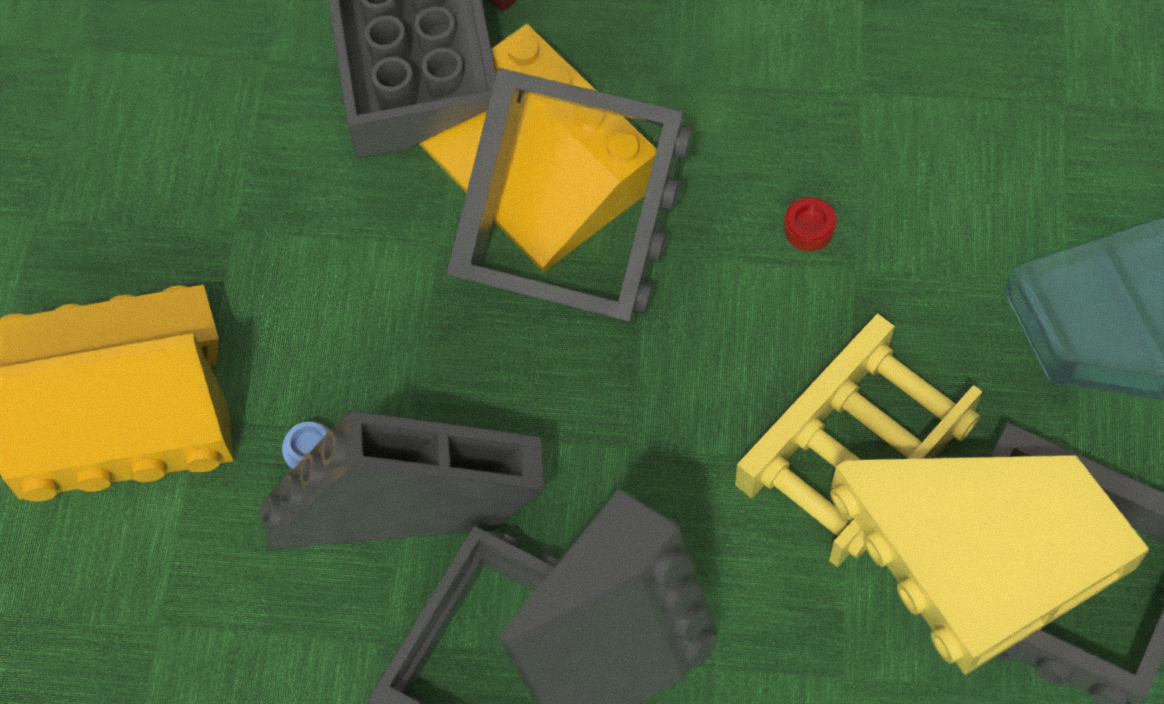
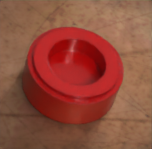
M805 197L798 199L786 210L783 226L785 237L794 247L804 251L822 249L834 237L837 221L836 214L827 202L819 198Z

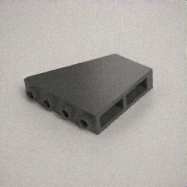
M349 411L304 456L301 462L289 474L285 475L272 492L264 497L260 510V523L263 528H267V548L285 549L470 532L474 526L484 531L495 530L545 490L541 437Z

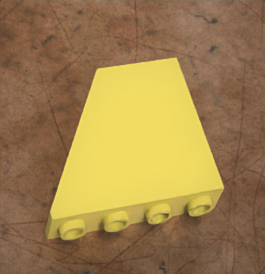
M1077 456L845 460L835 468L831 486L833 490L830 491L837 510L846 520H851L852 518L855 520L865 534L863 542L871 558L880 567L887 565L899 582L897 584V591L905 606L914 615L922 614L934 631L931 633V638L939 654L949 664L956 662L964 675L1134 571L1149 551L1146 544Z

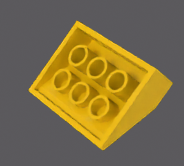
M528 24L522 26L491 49L496 74L498 68H503L595 90ZM525 93L493 222L544 273L645 196L657 149L623 116ZM487 110L418 143L465 193H467Z
M194 333L0 367V474L19 500L46 501L55 497L56 493L77 489L85 492H96L108 488L111 483L132 479L138 482H152L163 478L166 473L183 470L208 472L216 469L219 464L234 461L228 403Z

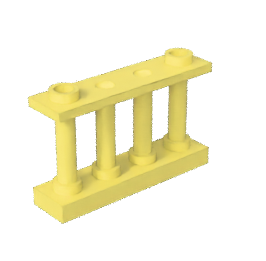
M878 313L737 464L735 486L750 498H753L764 485L769 489L775 486L838 536L833 542L829 559L837 568L850 554L857 559L867 550L863 542L865 534L854 519L846 520L835 505L788 469L790 463L787 461L799 447L804 451L811 448L835 468L845 460H861L823 431L825 424L822 422L834 409L839 413L845 410L908 459L936 458L953 437L959 441L965 439L981 417L975 410L982 391L973 385L956 404L892 356L894 350L890 348V343L895 326ZM868 372L873 376L880 373L942 420L923 442L858 393L860 387L857 384Z

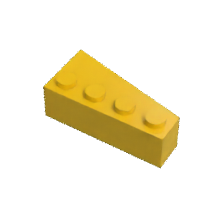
M177 285L166 288L158 293L140 296L119 295L111 298L109 301L82 306L66 304L53 311L30 315L21 313L5 315L0 318V367L194 333L211 367L217 365L219 338L204 285L193 287Z

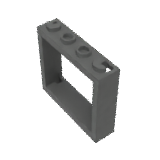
M498 68L446 274L602 315L637 322L639 313L646 314L649 301L653 297L654 283L647 282L652 261L660 263L664 254L668 232L660 229L665 210L673 211L677 203L681 180L674 178L679 157L686 159L690 152L693 127L687 126L689 118L683 111ZM525 93L663 126L618 301L481 267Z
M1006 424L991 457L1077 456L1132 528L1164 542V493L1014 425ZM1164 602L1133 674L1040 629L996 657L1005 660H1012L1014 658L1035 667V672L1052 684L1059 686H1068L1070 684L1091 694L1090 698L1096 704H1142L1149 693L1164 657Z
M474 526L368 698V704H421L408 697L407 694L484 566L535 592L559 563V560L545 554H541L538 559L521 550L518 541L507 533L502 537L492 531L488 533Z

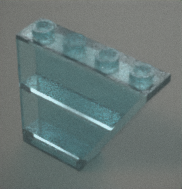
M1164 218L1013 267L1004 293L1049 382L1164 401Z

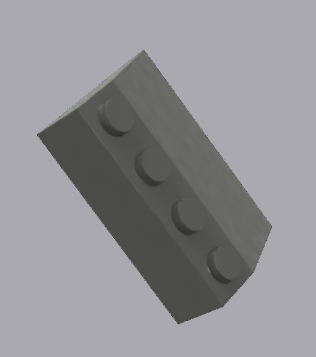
M328 0L347 124L357 158L408 149L488 110L496 72L481 0Z
M618 489L500 633L498 639L537 704H638L682 681L693 666H701L711 655L718 634L679 526Z

